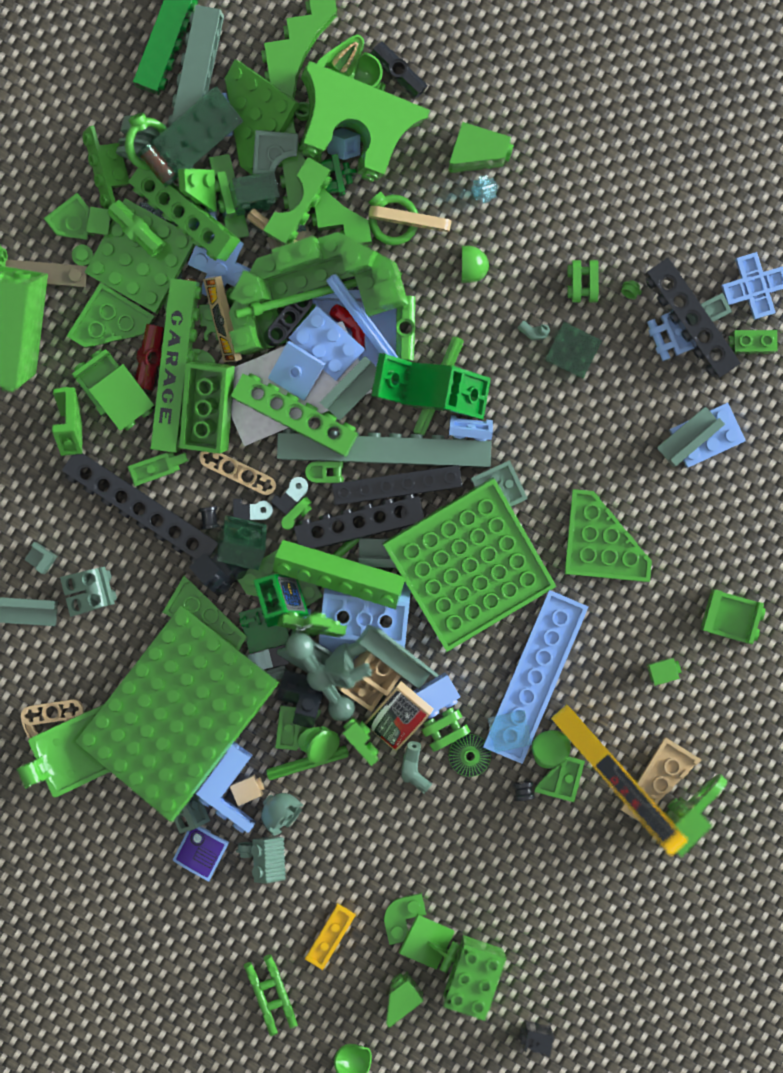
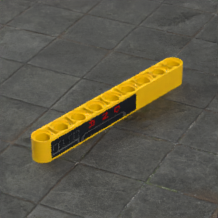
M567 704L551 718L671 856L688 842L683 834Z

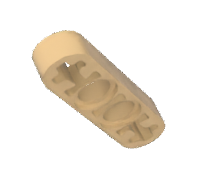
M370 206L368 217L371 219L450 232L451 220L380 206Z
M202 451L199 458L203 466L263 495H271L275 492L276 482L270 476L222 453H213L212 457L219 460L220 456L223 457L218 469H215L214 467L217 464L211 461L209 464H206V459L204 458V455H209L210 452ZM230 461L234 464L235 468L232 473H225L222 467L225 462ZM247 470L251 471L254 475L253 480L249 483L242 480V473ZM258 475L262 476L259 480L263 482L271 481L270 485L273 486L271 490L267 489L265 492L263 491L264 487L257 484L256 488L253 487Z

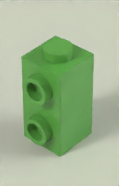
M734 330L731 336H728L727 343L734 354H774L777 352V330Z

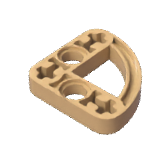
M77 699L31 705L25 707L21 712L22 725L30 739L38 734L34 725L57 721L65 722L83 714L84 707ZM71 703H74V706L79 708L75 715L72 712H65V717H62L63 710L60 704L64 705L63 709L71 707ZM50 706L57 708V717L50 718L47 716V709ZM42 707L44 720H41V716L34 717L33 721L30 718H26L29 709L32 710V713L41 712L39 708Z

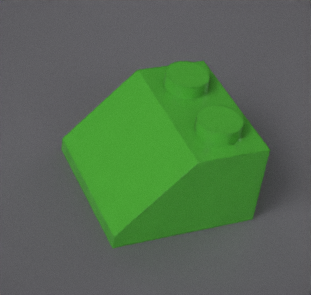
M408 972L403 975L399 973L391 980L386 1025L389 1028L423 1002V991Z

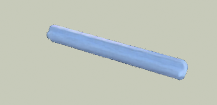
M331 275L326 282L378 352L398 358L338 275Z

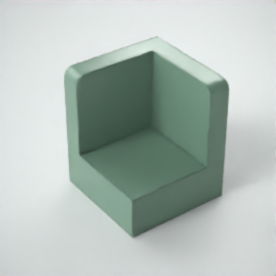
M33 542L31 544L32 549L25 557V561L36 567L35 570L41 574H46L58 556L39 543Z

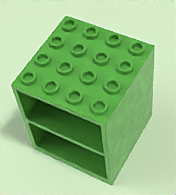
M0 265V387L4 391H14V389L19 388L37 372L48 274Z

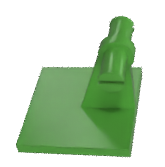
M417 914L399 954L433 969H437L442 957H444L439 969L448 973L452 962L456 960L455 955L461 945L452 941L449 950H447L455 931Z

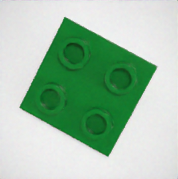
M261 607L239 612L241 627H243L244 634L247 636L246 642L250 654L286 644L289 638L287 628L278 625L267 628Z

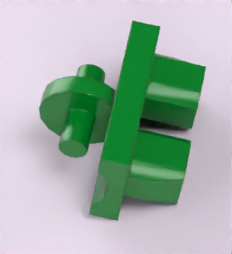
M333 154L332 159L321 162V165L328 168L331 173H335L336 178L331 180L326 191L329 194L339 193V197L345 196L343 178H346L347 184H352V176L357 175V169H350L349 162L343 163L344 170L341 171L338 154Z

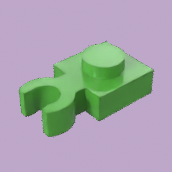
M199 305L200 326L207 327V330L204 332L205 341H209L208 336L210 333H215L216 340L218 341L210 305Z

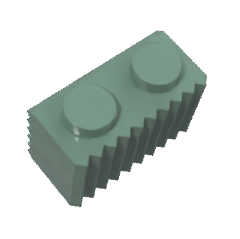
M276 836L252 839L251 853L254 865L252 875L254 882L267 884L285 880V843L283 842L285 839Z

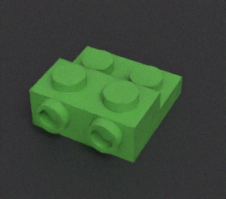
M352 717L344 724L345 730L343 735L372 766L378 761V750L371 742L366 743L370 739L369 732L371 729L363 720L359 723L357 719Z

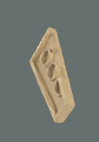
M664 737L636 783L657 805L702 760ZM624 803L620 810L640 821Z

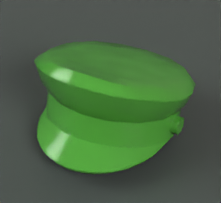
M325 726L307 729L298 739L300 749L307 753V757L312 763H321L331 758L337 751L340 742L338 734Z
M555 730L540 733L532 743L535 761L542 768L561 766L569 757L571 750L570 740L567 736Z

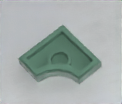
M255 130L252 174L274 176L276 167L282 160L287 157L297 156L299 134Z

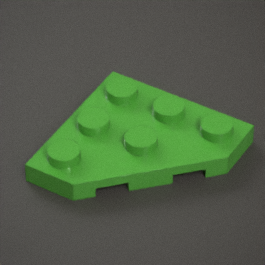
M100 282L67 337L84 348L144 335L146 324H152L155 316Z
M278 549L252 565L246 571L245 576L238 580L246 594L258 597L253 580L279 574L273 572L274 560ZM298 580L306 607L323 597L317 585Z

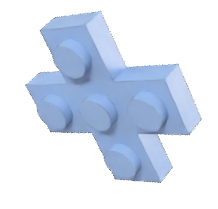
M241 241L226 261L220 259L213 260L206 254L207 250L203 246L200 248L196 245L188 262V265L207 273L205 279L221 276L224 289L227 283L235 287L243 271L250 272L251 270L236 262L244 245ZM203 282L202 294L207 296L205 285Z
M757 252L736 258L735 261L741 279L721 285L728 304L732 305L748 300L754 320L775 314L770 293L783 289V266L763 272Z

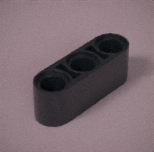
M312 299L304 301V308L298 306L297 303L285 306L266 329L264 341L269 346H277L283 342L312 305ZM284 314L292 317V324L285 322ZM272 330L279 333V340L271 337Z

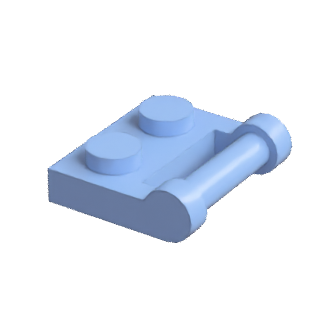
M456 415L450 416L449 435L459 439L470 437L477 441L492 440L493 420L479 421L457 418Z

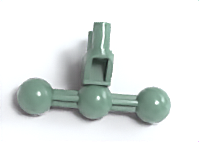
M296 633L290 636L286 642L287 653L292 659L303 662L309 671L307 674L309 686L325 694L329 700L328 711L330 716L334 720L341 722L350 719L355 711L354 702L349 696L340 695L335 687L340 686L350 689L354 687L356 682L372 675L371 668L367 662L354 668L355 657L367 650L357 642L350 645L344 643L334 650L330 657L325 660V665L319 664L312 654L313 643L307 634Z

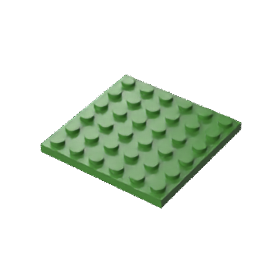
M494 477L382 543L401 576L406 577L405 583L446 652L557 587Z

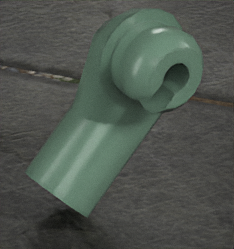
M525 320L517 327L530 340L544 339L550 332V328L546 324L531 327Z

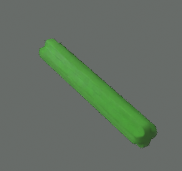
M346 746L338 747L335 754L324 762L312 763L308 757L269 768L266 770L269 780H274L349 756V752Z

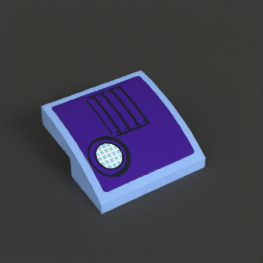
M200 826L187 831L173 861L195 875L210 881L229 842Z

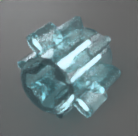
M487 175L480 176L478 180L473 181L472 194L476 200L482 199V203H486L497 197L498 187L493 178L488 179Z

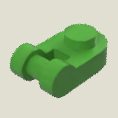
M311 462L306 467V477L313 483L344 482V477H342L344 462ZM327 468H333V476H327Z
M307 496L282 519L281 525L287 530L293 529L295 520L300 515L304 517L312 509L310 506L312 501Z

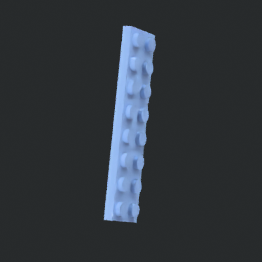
M551 590L548 591L483 748L523 764L588 610V606Z

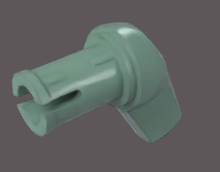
M410 741L407 744L403 757L401 778L405 783L410 782L424 794L432 783L418 772L421 743Z

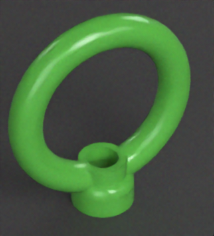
M138 113L130 117L128 121L131 127L125 138V150L129 160L142 170H153L148 162L141 160L136 155L134 150V138L137 132L147 127H153L162 137L163 149L160 158L165 163L170 156L172 147L168 129L160 121L146 118L144 113Z
M379 192L368 202L371 206L385 207L390 203H398L404 206L408 212L418 213L414 204L409 199L400 195L384 196L382 192ZM369 218V227L373 235L379 241L388 245H401L408 242L418 229V227L409 226L403 235L390 237L379 229L377 220Z

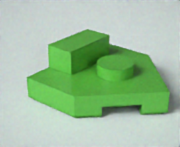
M78 193L74 194L43 218L57 236L87 240L90 208Z

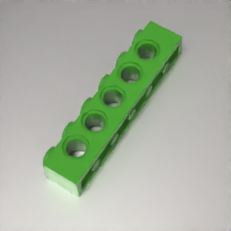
M137 168L128 181L134 187L133 191L141 197L145 196L148 199L147 203L156 210L160 209L165 219L170 222L174 221L178 225L176 228L185 235L189 234L192 237L191 241L200 248L203 246L207 250L206 254L213 260L220 259L226 261L241 241L199 204L193 202L189 196L182 194L179 187L170 179L163 182L154 170L147 171ZM184 209V215L181 217V212ZM197 222H199L198 229H196ZM214 234V240L211 242V236Z
M249 373L248 376L242 374L231 395L234 400L345 458L348 456L358 437L355 427L346 422L343 425L337 423L336 417L329 413L322 415L316 412L317 407L306 403V405L299 403V398L290 393H287L285 396L279 392L280 388L271 383H268L267 386L260 383L261 379L254 374ZM261 389L264 394L262 398L254 399L252 397L253 391ZM280 399L283 404L281 408L273 409L271 407L272 401ZM293 409H300L302 414L300 418L292 419L290 412ZM314 418L321 421L320 427L317 429L309 427V422ZM332 428L340 431V435L336 439L328 437V432Z

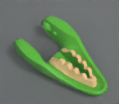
M354 35L326 53L317 64L332 68L335 72L354 78L359 63L358 60L364 47L363 37Z

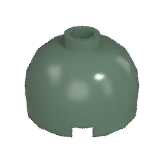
M279 793L275 796L269 795L263 802L264 807L261 812L262 823L272 835L276 836L282 833L280 828L283 826L288 828L297 819L302 811L300 807H303V804L296 797L288 793Z

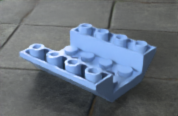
M404 582L396 609L325 588L322 614H325L326 618L338 621L337 614L340 611H346L349 614V621L347 623H340V625L347 626L346 635L337 638L320 634L319 644L334 652L338 646L344 643L349 645L355 643L366 626L370 624L382 630L405 648L410 602V589ZM384 615H388L392 619V625L388 628L382 627L379 622L380 618Z

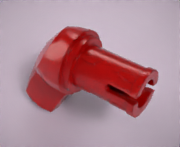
M339 304L334 305L329 315L338 323L342 321L345 328L352 332V338L365 349V333L345 307Z

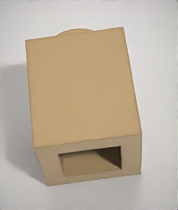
M255 774L230 785L238 806L263 795L262 790L265 789L261 778H256Z

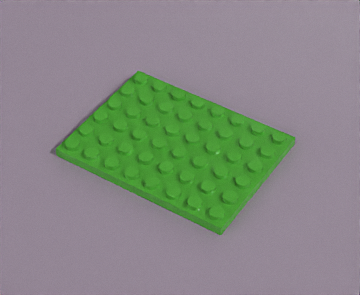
M180 606L75 742L165 818L173 822L279 682L191 612Z

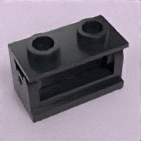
M526 1021L525 1026L521 1027L519 1032L520 1045L523 1046L524 1052L526 1053L527 1048H530L531 1051L545 1054L546 1057L550 1058L554 1040L551 1026Z

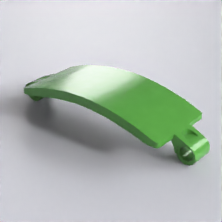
M103 705L29 739L30 747L36 759L17 768L25 789L35 783L46 780L52 796L58 797L110 772L75 742Z

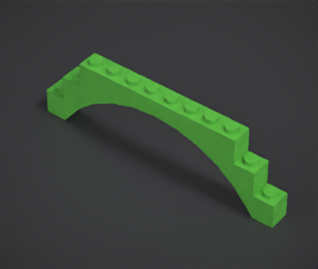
M335 0L305 1L307 14L311 15L286 18L287 25L283 26L285 39L287 40L264 43L265 50H261L263 63L268 65V71H264L265 79L293 99L295 98L297 80L306 56L317 38L337 18ZM294 115L285 130L286 133H296ZM298 149L297 156L287 157L278 164L279 167H283L284 175H281L280 179L282 188H286L287 196H283L285 209H289V211L295 209L300 204L304 192L297 174L306 160ZM322 188L319 193L321 198L315 207L311 206L308 211L316 212L312 213L313 226H318L319 232L344 228V230L340 231L341 234L364 246L372 245L369 220L344 207Z

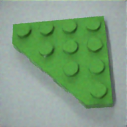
M234 60L225 77L230 102L240 167L251 175L260 178L261 174H252L255 130L285 132L300 103L241 61Z
M572 489L564 574L650 582L652 560L639 547L628 531L624 529L618 519L600 500L599 496L594 491Z

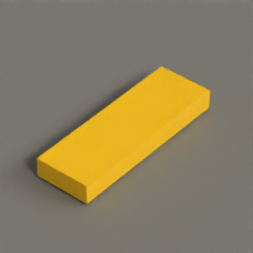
M337 903L307 953L305 960L323 970L356 914Z

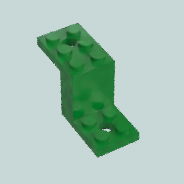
M379 353L371 396L412 408L451 411L484 420L491 378L455 366L415 363Z

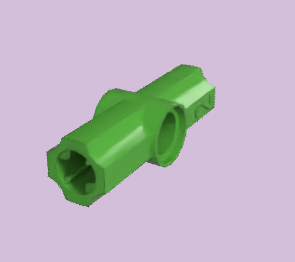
M121 200L113 202L107 214L123 228L122 231L132 241L138 243L150 256L158 255L165 245L163 240L150 229V226L139 215L134 214Z
M407 296L409 304L397 308L396 355L398 358L414 361L416 297ZM402 324H409L412 328L411 332L403 334L399 329Z

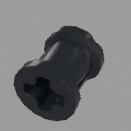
M217 506L198 509L202 517L203 526H201V530L220 527L216 517Z

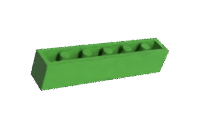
M285 540L281 542L273 566V572L393 609L397 608L406 578Z

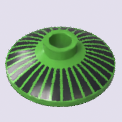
M467 734L451 744L449 762L458 774L473 777L487 769L491 760V751L483 748L485 740L480 736ZM472 752L474 754V758L472 760H468L466 758L467 753Z

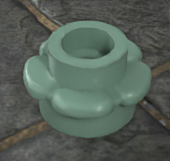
M253 842L238 843L236 853H239L242 858L253 857L251 853Z

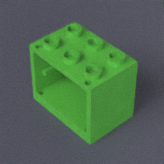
M463 935L460 942L461 946L457 951L456 960L453 963L443 993V1004L445 1008L485 1021L506 961V956L503 948Z

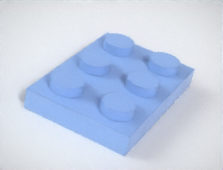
M318 306L313 309L289 336V339L298 347L324 362L323 370L335 381H338L365 350Z
M728 403L710 410L716 419L720 418L725 425L683 460L686 468L746 441ZM682 423L672 429H669L671 435L675 433L685 423Z

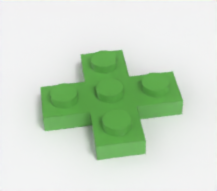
M286 612V614L278 619V626L291 628L293 631L297 630L310 637L322 634L340 638L346 635L347 626L340 625L339 621L326 618V615L322 613H313V615L307 616V618L299 617L298 613Z

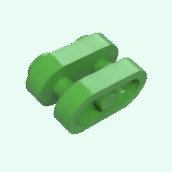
M572 260V263L567 266V277H571V286L567 287V298H571L572 303H581V296H588L589 303H598V260H589L588 267H581V260ZM581 275H588V288H581Z
M452 707L442 713V718L438 720L432 718L423 723L424 728L421 730L424 736L432 735L434 739L429 744L433 752L471 732L467 724L460 726L457 721L463 717L459 709L454 711ZM450 724L453 731L441 736L439 730Z

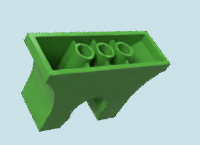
M309 61L301 76V80L308 93L309 114L298 150L302 151V155L305 157L318 158L332 140L334 129L338 127L352 128L360 134L363 141V151L358 159L357 174L362 175L361 178L366 181H377L385 174L392 152L400 137L405 131L419 126L425 121L430 110Z

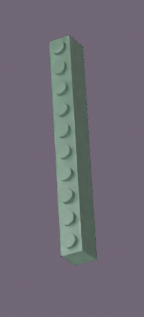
M285 429L283 433H278V460L491 467V441L466 440V437L463 439L453 437V440L444 439L443 435H432V439H424L423 435L410 434V438H402V434L390 433L389 437H381V433H368V436H359V432H357L358 437L345 458L301 434H296L291 429ZM337 431L328 432V437L331 439L339 437Z

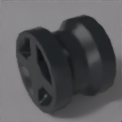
M533 781L512 783V788L515 790L514 801L535 799V795L532 792Z

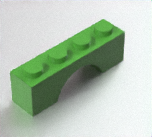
M308 157L297 174V178L304 190L300 204L289 212H274L263 230L264 233L282 245L294 242L299 234L296 231L300 224L304 226L310 216L308 211L311 206L315 207L321 198L319 193L322 188L326 189L332 180L330 170Z

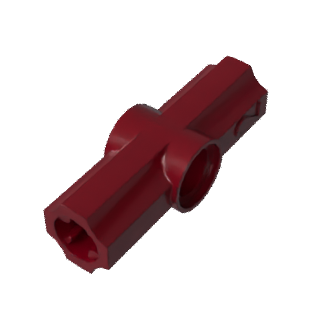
M146 324L142 347L136 354L138 367L135 380L142 389L153 390L157 367L161 363L164 327ZM151 353V360L148 361V355Z

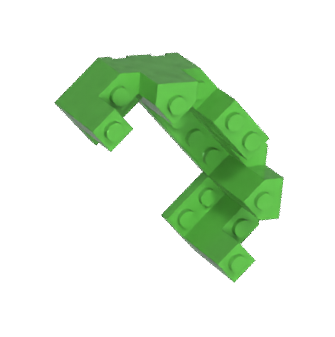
M339 232L321 238L311 236L271 249L272 254L256 258L250 272L243 271L230 296L235 301L229 311L234 331L229 332L235 353L251 355L276 347L269 346L264 341V333L278 316V308L264 311L263 314L258 316L249 315L238 319L235 317L234 310L249 307L250 304L255 302L264 303L294 295L301 291L306 292L327 286L326 280L333 274H337L341 281L352 277L356 278L368 317L408 305L409 303L397 263ZM275 330L271 331V337L279 340V333ZM287 338L279 345L286 344L288 342Z

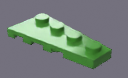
M183 576L163 613L172 617L178 608L183 606L240 651L247 636L186 576Z

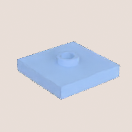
M289 341L268 379L304 401L323 370L325 363Z

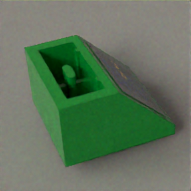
M273 574L253 580L267 628L278 625L279 617L286 614V612L298 613L299 617L309 616L298 579Z

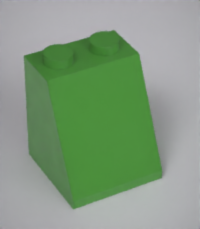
M462 122L448 172L456 173L503 167L504 162H509L514 146L510 144L512 137Z

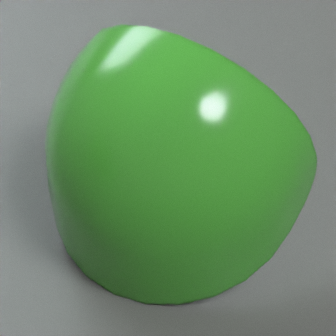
M364 52L358 60L359 63L353 79L376 87L382 79V66L375 56Z
M462 246L461 282L475 283L480 281L488 272L489 262L487 256L477 247Z
M357 1044L342 1046L337 1051L334 1059L336 1073H368L372 1061L371 1051L369 1048Z

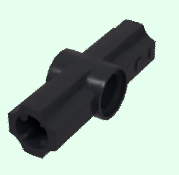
M383 41L378 43L370 52L371 55L379 60L382 68L389 74L390 78L397 82L413 99L418 98L428 87L408 67L406 61L399 58ZM399 66L404 69V72L398 75L393 72V69Z

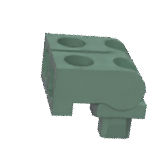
M101 567L60 577L65 596L85 591V593L66 598L70 617L115 604L114 601L117 599L116 592L113 589L111 590L109 581L112 577L109 570ZM69 579L72 580L74 590L68 586ZM75 599H77L79 611L74 608Z

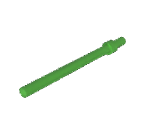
M356 279L343 281L347 289L358 287ZM328 285L264 303L255 302L250 304L249 307L234 310L237 319L249 315L258 316L263 314L264 311L332 294L334 291Z

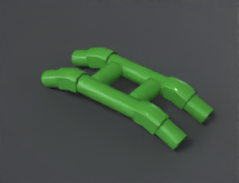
M268 954L264 957V961L271 979L260 982L251 962L245 963L244 969L256 995L269 1035L274 1036L278 1032L271 1010L283 1007L290 1029L297 1027L298 1024L278 968L272 956ZM275 986L279 999L267 1003L263 991Z

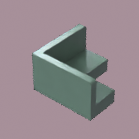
M510 460L470 479L476 488L494 477L511 507L528 499Z

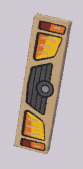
M216 276L203 279L223 361L233 362L241 360V354L235 353L229 334L234 329L229 315L230 309L222 277Z

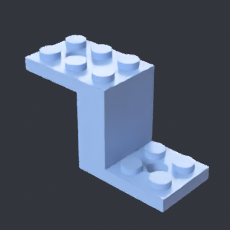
M234 741L227 750L226 755L196 795L199 796L198 800L203 805L214 807L217 810L215 813L222 819L226 820L229 818L233 821V827L238 831L249 833L256 821L223 797V794L252 757L251 753Z

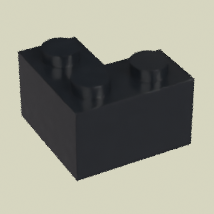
M229 545L213 558L203 553L189 566L198 579L218 597L226 593L236 580L243 578L246 571L250 569Z
M284 670L277 700L297 705L293 724L313 728L323 692L311 688L306 675Z

